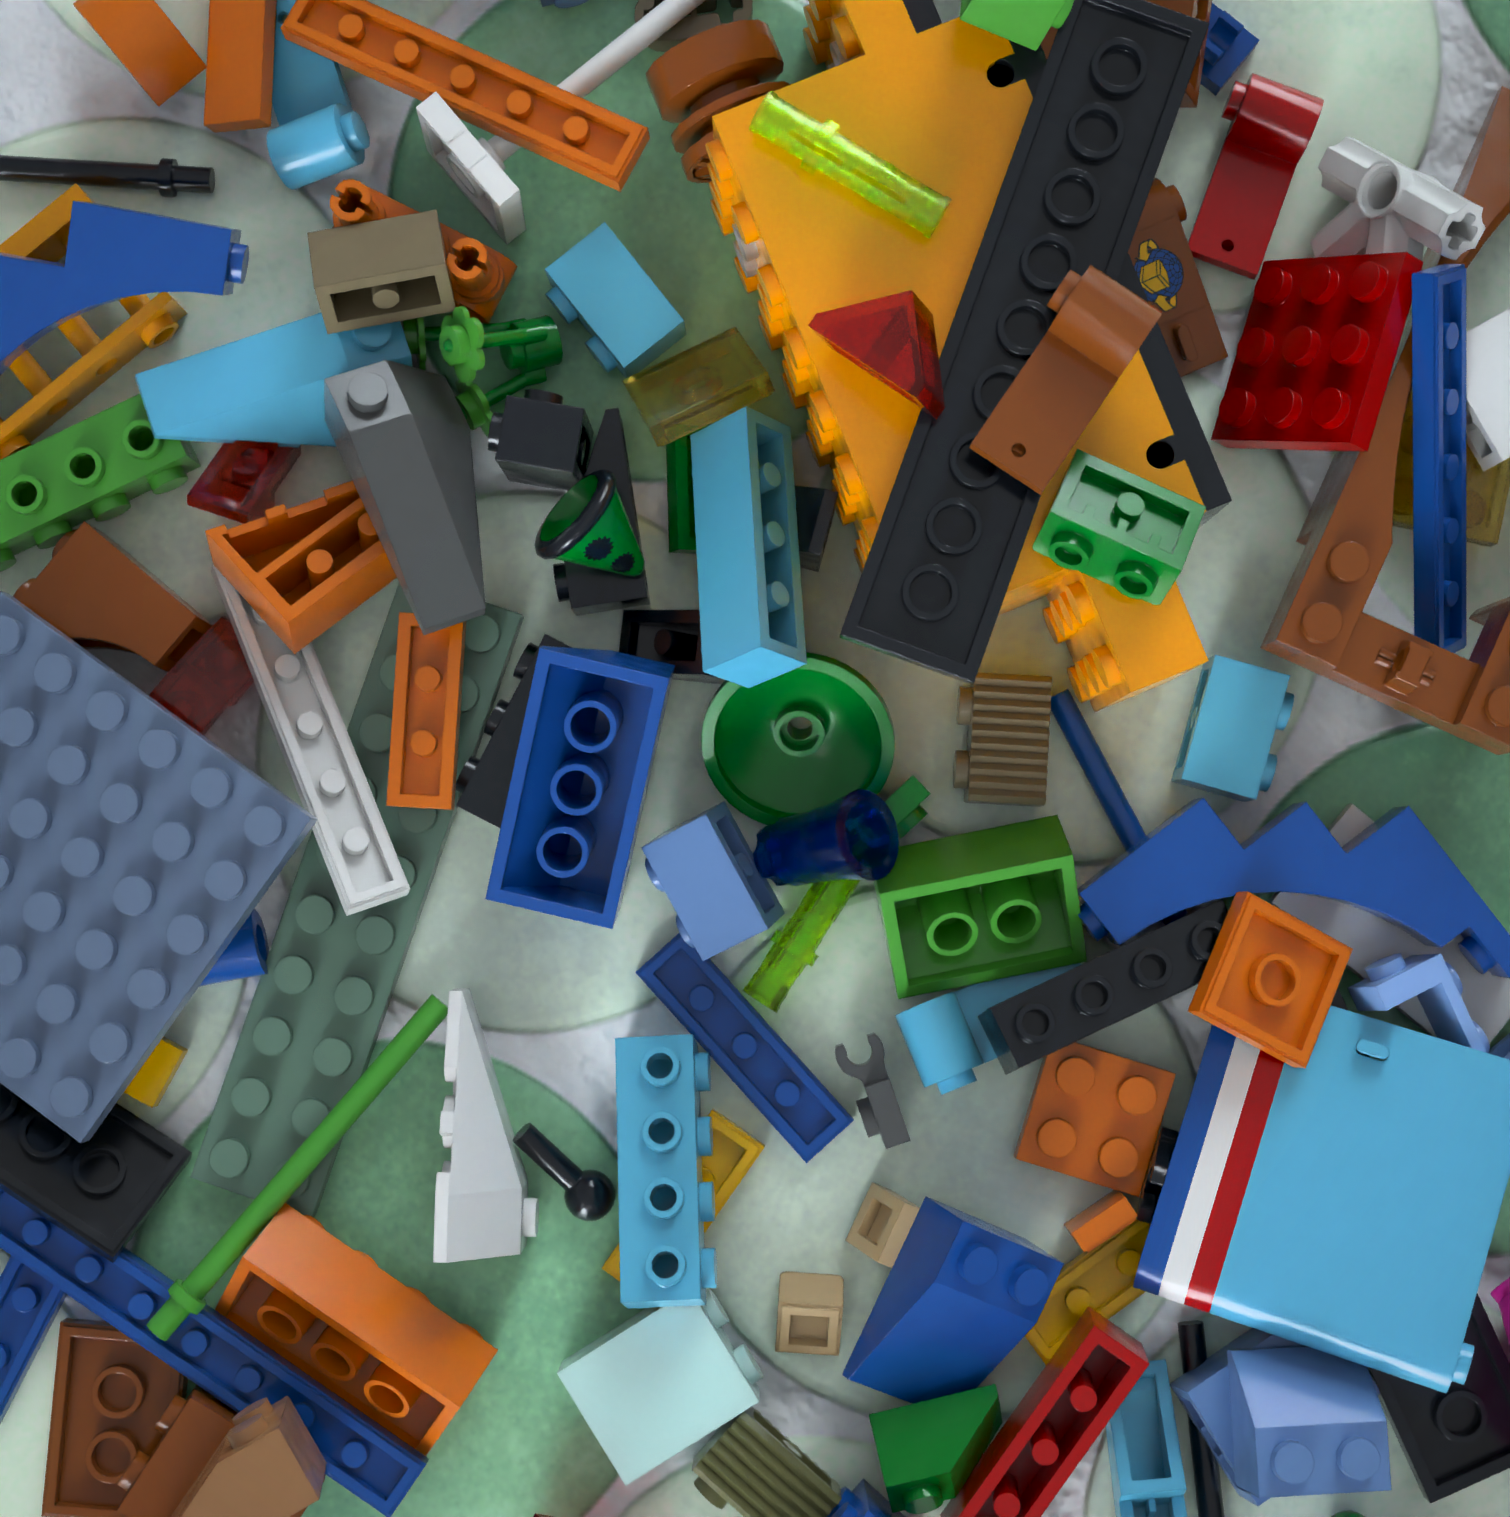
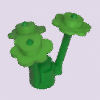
M459 306L454 308L453 315L443 317L441 326L425 327L424 317L401 321L411 354H416L418 369L426 370L425 341H439L444 360L450 367H454L456 376L459 379L455 382L459 395L455 396L463 415L471 430L481 427L487 438L493 415L490 407L506 399L507 395L511 396L527 386L546 382L545 368L559 365L562 362L563 351L560 334L554 320L548 315L528 320L520 318L507 322L481 324L478 318L470 317L466 307ZM499 346L505 366L509 370L518 368L520 374L484 394L480 387L473 383L476 370L483 369L485 365V355L482 349Z

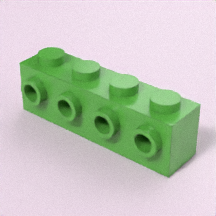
M138 394L1 459L0 572L12 567L17 562L14 555L37 545L38 549L54 547L66 533L72 531L73 527L84 521L86 522L92 518H95L97 522L113 519L131 508L130 500L152 490L153 494L156 495L163 494L185 484L189 479L186 473L201 467L190 441L155 439L141 395Z

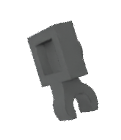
M873 1032L867 1034L872 1052L870 1058L865 1063L856 1064L851 1062L847 1057V1051L843 1043L835 1046V1057L844 1073L863 1082L867 1097L857 1100L856 1104L868 1138L880 1134L885 1148L888 1149L911 1140L885 1068L883 1044Z

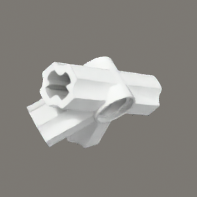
M1346 136L1337 145L1327 147L1317 167L1322 174L1321 187L1348 201L1350 204L1318 231L1316 237L1310 241L1316 258L1408 252L1422 261L1423 247L1425 245L1446 258L1457 260L1462 253L1476 248L1486 229L1482 222L1483 207L1442 186L1436 178L1408 168L1354 138Z

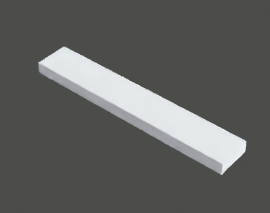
M212 563L211 573L303 807L318 819L312 830L346 916L408 895L410 890L409 884L312 642L294 654Z

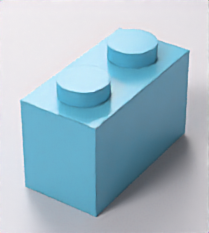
M605 222L545 268L549 283L553 287L545 294L566 323L570 324L576 318L581 322L592 336L585 342L586 347L607 373L617 367L628 381L686 335L683 318Z
M1214 655L1208 658L1209 661L1202 666L1171 782L1242 802L1256 800L1259 790L1268 791L1275 774L1277 755L1270 754L1269 752L1275 730L1283 731L1291 715L1294 694L1286 692L1290 675Z

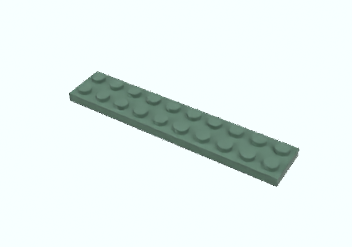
M400 583L394 595L347 732L410 890L406 896L346 916L312 830L266 960L268 974L261 975L190 1176L191 1178L251 1199H255L366 1071L458 806L456 805L462 793L456 790L454 810L386 806L399 612L413 613ZM485 602L486 611L484 615L467 620L456 781L467 760L471 756L476 757L484 734V728L490 717L524 619L522 614ZM343 1137L286 1202L301 1214L312 1217L316 1216Z

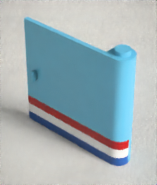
M1331 1005L1306 1068H1295L1212 1024L1141 1254L1133 1287L1443 1393H1447L1452 1381L1464 1385L1472 1362L1474 1345L1463 1341L1510 1176V1060ZM1356 1049H1357L1360 1053H1363V1054H1366V1055H1369V1056H1372V1057H1376V1058H1379V1059H1386V1060H1384V1061H1379V1060H1376V1059H1373V1058H1370V1057H1367V1056L1360 1055V1054L1357 1053Z

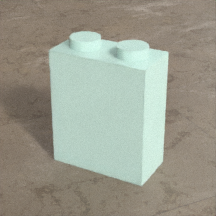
M710 1288L706 1290V1305L646 1308L563 1360L559 1367L557 1375L625 1486L759 1402L760 1389L756 1382L763 1378L761 1369L745 1344L734 1348L722 1329V1326L729 1323L728 1316Z

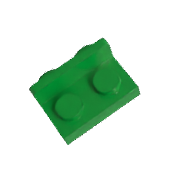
M1077 449L1032 548L1034 551L1051 558L1059 566L1070 570H1078L1107 583L1130 598L1142 599L1153 605H1160L1183 569L1206 506Z

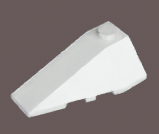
M456 988L449 991L444 1057L445 1081L453 1082V1095L445 1096L443 1111H441L439 1130L444 1148H451V1161H444L442 1172H437L433 1263H450L520 1255L527 1245V1237H537L539 1224L538 1198H528L527 1175L518 1146L513 1142L514 1132L470 988Z

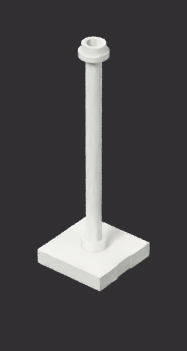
M705 0L662 1L556 87L584 98ZM435 91L416 107L427 151L502 240L509 244L526 230L520 189L504 172L506 167L503 162L518 151L521 146L496 135L488 141L482 137L477 140Z

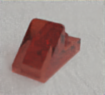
M236 440L233 444L224 443L187 494V505L243 524L265 517L264 510L275 507V492L301 455V444L299 448L278 447V443Z

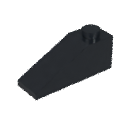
M619 408L605 410L584 477L601 469L613 472L617 482V491L643 555L623 422ZM567 561L553 564L559 602L570 600L571 609L576 616L651 604L645 568L638 576H625Z

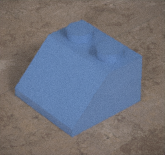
M1305 1345L1227 1349L1235 1485L1258 1498L1392 1490L1387 1420L1366 1366Z

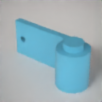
M277 0L272 104L279 126L268 131L267 148L272 164L280 179L288 188L296 190L363 164L365 159L364 149L370 146V138L361 116L352 109L339 64L285 39L280 29L283 24L282 18L284 15L289 14L296 0Z
M1081 963L972 984L895 1015L924 1088L937 1083L939 1091L943 1095L977 1081L972 1068L997 1058L978 1016L988 1008L1078 967Z

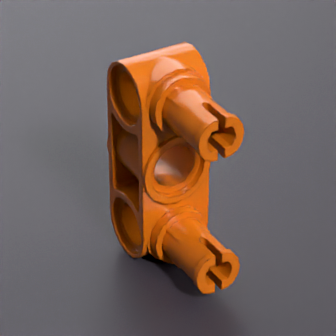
M354 179L340 182L335 188L339 197L331 195L330 208L333 211L334 224L332 228L419 213ZM440 223L456 307H466L470 317L478 318L481 323H489L517 269V265L500 252L481 243L477 239L470 238Z

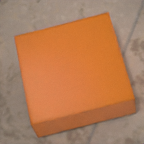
M1113 1190L1066 1222L1064 1226L1083 1252L1087 1251L1089 1253L1136 1221L1135 1217L1138 1215L1127 1198L1121 1192Z

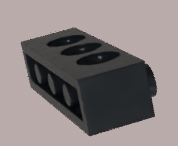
M1223 900L1214 902L1015 995L980 1014L978 1019L1005 1075L1199 984L1228 913Z

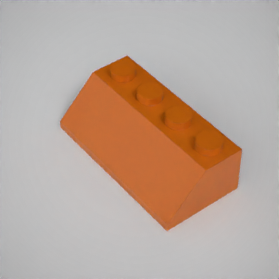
M287 1203L282 1206L242 1256L215 1308L217 1312L424 1456L428 1454L460 1409L498 1351V1349L486 1342L476 1329L467 1324L457 1322L431 1304L427 1296L421 1291L405 1286L379 1268L369 1255L353 1250L327 1232L317 1219L310 1215L301 1214Z

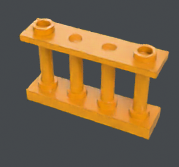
M75 183L0 245V252L58 262L66 255L73 201L95 202ZM160 292L152 300L146 294L127 297L118 301L131 317L103 340L98 337L81 315L69 319L58 326V328L82 357L55 380L49 377L28 350L24 351L13 361L9 368L33 398L5 421L0 417V460L31 446L33 440L146 347L156 348L168 341L179 328L177 322L188 313L168 292Z

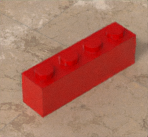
M1088 1306L986 1449L957 1497L950 1500L940 1516L1041 1517L1149 1366L1142 1343Z

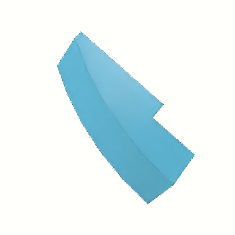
M1166 1359L1149 1361V1366L1106 1425L1116 1517H1187L1184 1499L1187 1488Z

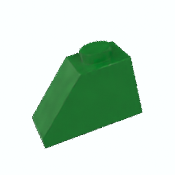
M995 1384L869 1414L892 1513L905 1510L910 1514H923L939 1508L943 1501L957 1497L1003 1423L999 1396Z

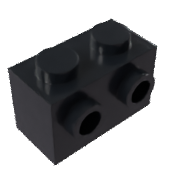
M527 389L525 390L524 398L507 395L504 413L494 412L492 415L488 434V450L495 451V461L509 481L568 491L579 480L584 478L589 462L594 432L585 408L562 405L563 396L544 390Z

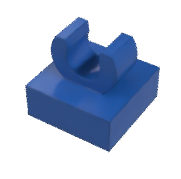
M1212 3L1200 84L1216 96L1255 49L1259 39L1247 31L1244 25L1225 10L1222 11Z

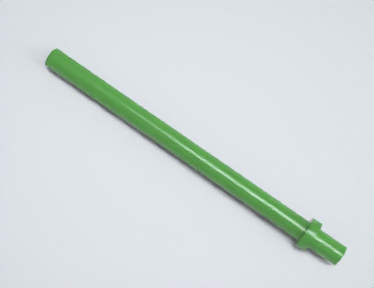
M430 995L184 1281L181 1279L175 1280L168 1289L171 1296L146 1324L154 1335L163 1341H167L190 1313L195 1315L200 1313L207 1305L204 1299L207 1293L448 1014V1006L435 995Z

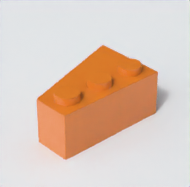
M353 481L323 490V497L288 509L282 504L264 510L265 517L230 529H227L225 524L205 531L213 565L294 654L397 578Z

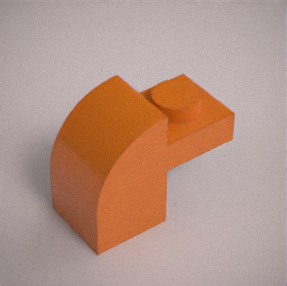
M77 0L73 3V6L158 107L207 67L154 0Z

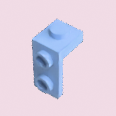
M1401 953L1387 956L1368 965L1365 968L1368 977L1348 987L1358 1011H1387L1417 995L1437 1038L1486 1053L1490 1052V1045L1486 1034L1471 1019L1461 997L1463 992L1461 980L1455 969L1444 960L1441 953L1411 955L1403 959Z

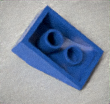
M925 1196L842 1375L851 1381L912 1404L977 1388L1037 1323L1064 1263L1021 1236Z

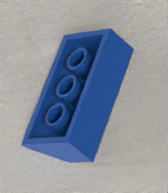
M554 646L539 647L485 899L613 929L621 908L676 665L612 650Z

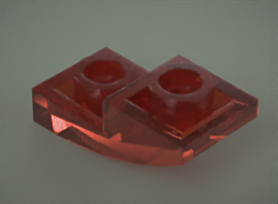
M222 616L184 654L149 694L151 698L202 735L207 733L228 706H234L254 682L231 621L226 616Z

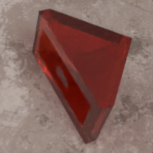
M913 290L817 313L808 324L833 351L935 419L945 409L933 314Z

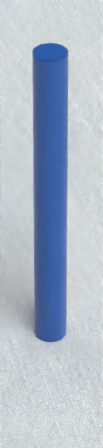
M1066 689L1051 697V711L1125 851H1127L1144 838L1146 834L1069 689ZM1184 909L1162 920L1167 925L1188 913Z

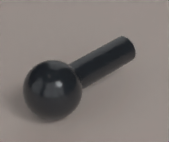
M530 1122L517 1132L513 1142L565 1190V1203L572 1215L584 1221H596L610 1212L615 1202V1189L611 1180L604 1173L597 1170L582 1171Z

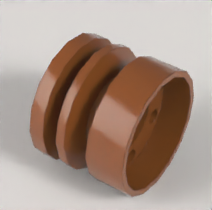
M759 19L738 20L718 25L693 35L670 48L655 60L646 72L647 83L662 120L670 123H680L671 134L675 151L684 154L681 157V164L688 181L694 183H708L712 181L707 167L710 159L705 143L714 140L712 116L791 85L785 81L775 82L783 72L784 62L768 24Z

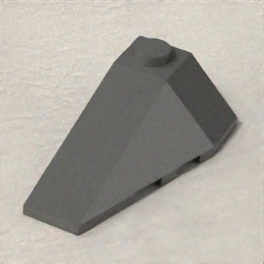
M383 360L325 378V422L423 635L484 615L486 605L470 427L446 377L397 362Z

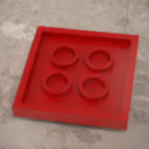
M1408 252L1264 261L1260 276L1255 285L1254 296L1244 330L1237 346V353L1224 397L1219 406V413L1211 440L1227 448L1368 452L1412 303V273L1421 271L1423 261Z

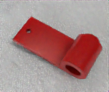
M1254 73L1250 75L1247 84L1238 81L1234 82L1221 115L1222 118L1230 120L1231 124L1188 240L1194 258L1255 280L1296 165L1312 137L1324 99Z

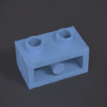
M725 801L662 833L641 847L646 856L645 867L650 880L658 890L667 894L677 913L676 925L681 937L687 945L696 948L702 961L769 929L785 914Z

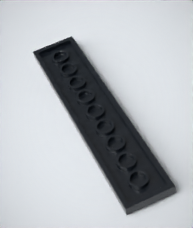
M1074 0L1066 21L1058 29L839 638L970 685L974 683L1041 495L970 449L969 446L1058 314L1049 308L1047 304L1070 269L1083 276L1089 266L1092 265L1115 281H1118L1210 23L1145 0Z

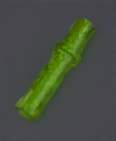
M770 91L752 119L749 131L761 135L802 160L800 168L813 175L819 170L864 197L870 203L879 206L919 230L925 237H931L952 201L951 198L942 196L899 170L893 164L884 161L839 133L841 126L832 120L827 119L824 123H821L779 98L775 92Z
M849 830L844 832L835 851L812 883L791 919H789L782 931L775 930L770 938L774 944L742 991L774 1012H778L780 1005L805 966L809 965L812 967L819 957L815 954L816 949L855 891L861 878L871 866L869 852L879 851L876 847Z

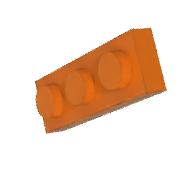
M399 612L386 806L454 810L467 621L423 635L414 613Z

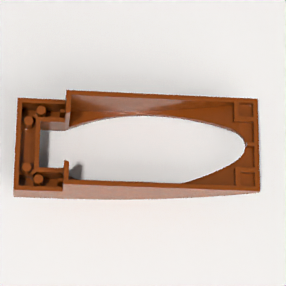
M1502 86L1497 91L1453 192L1483 207L1482 222L1486 229L1476 248L1462 253L1457 260L1446 258L1427 248L1422 259L1423 266L1421 270L1441 264H1465L1467 269L1483 244L1510 213V89ZM1411 303L1368 452L1336 451L1296 542L1305 545V548L1260 648L1496 755L1510 753V597L1479 608L1470 615V620L1484 627L1469 660L1362 612L1393 544V502L1397 456L1402 424L1412 389Z

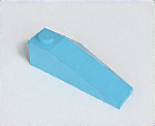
M318 313L138 373L135 379L155 439L231 444L236 440L278 443V447L299 448L300 444L337 447L325 422L324 379L383 360L413 367L411 352L400 321L327 334L322 313Z

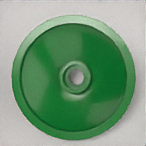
M806 652L807 664L751 688L725 680L717 689L708 705L702 727L701 748L704 764L710 779L719 793L729 804L747 817L759 823L784 830L808 831L823 829L855 816L865 809L880 793L888 779L894 759L895 734L889 709L877 689L869 680L849 665L834 658ZM796 717H804L812 725L805 729H799L794 727L790 720Z

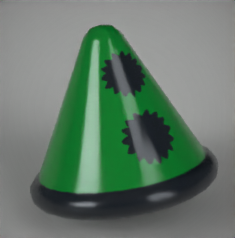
M606 469L594 471L579 480L560 498L544 519L536 535L534 546L539 557L543 559H558L625 576H638L643 572L645 560L617 491V482L613 472Z

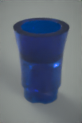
M860 789L827 805L781 818L775 824L763 827L756 835L757 846L753 853L756 869L761 877L771 879L776 886H803L817 882L846 879L874 881L887 876L896 863L899 851L898 829L894 816L884 800L869 790Z

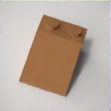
M289 1396L272 1405L267 1397L262 1398L247 1406L232 1418L235 1426L225 1435L171 1517H290L320 1499L327 1462Z

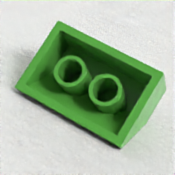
M1058 815L869 852L877 901L898 999L1087 961L1083 926L1078 916L1081 911L1074 858Z

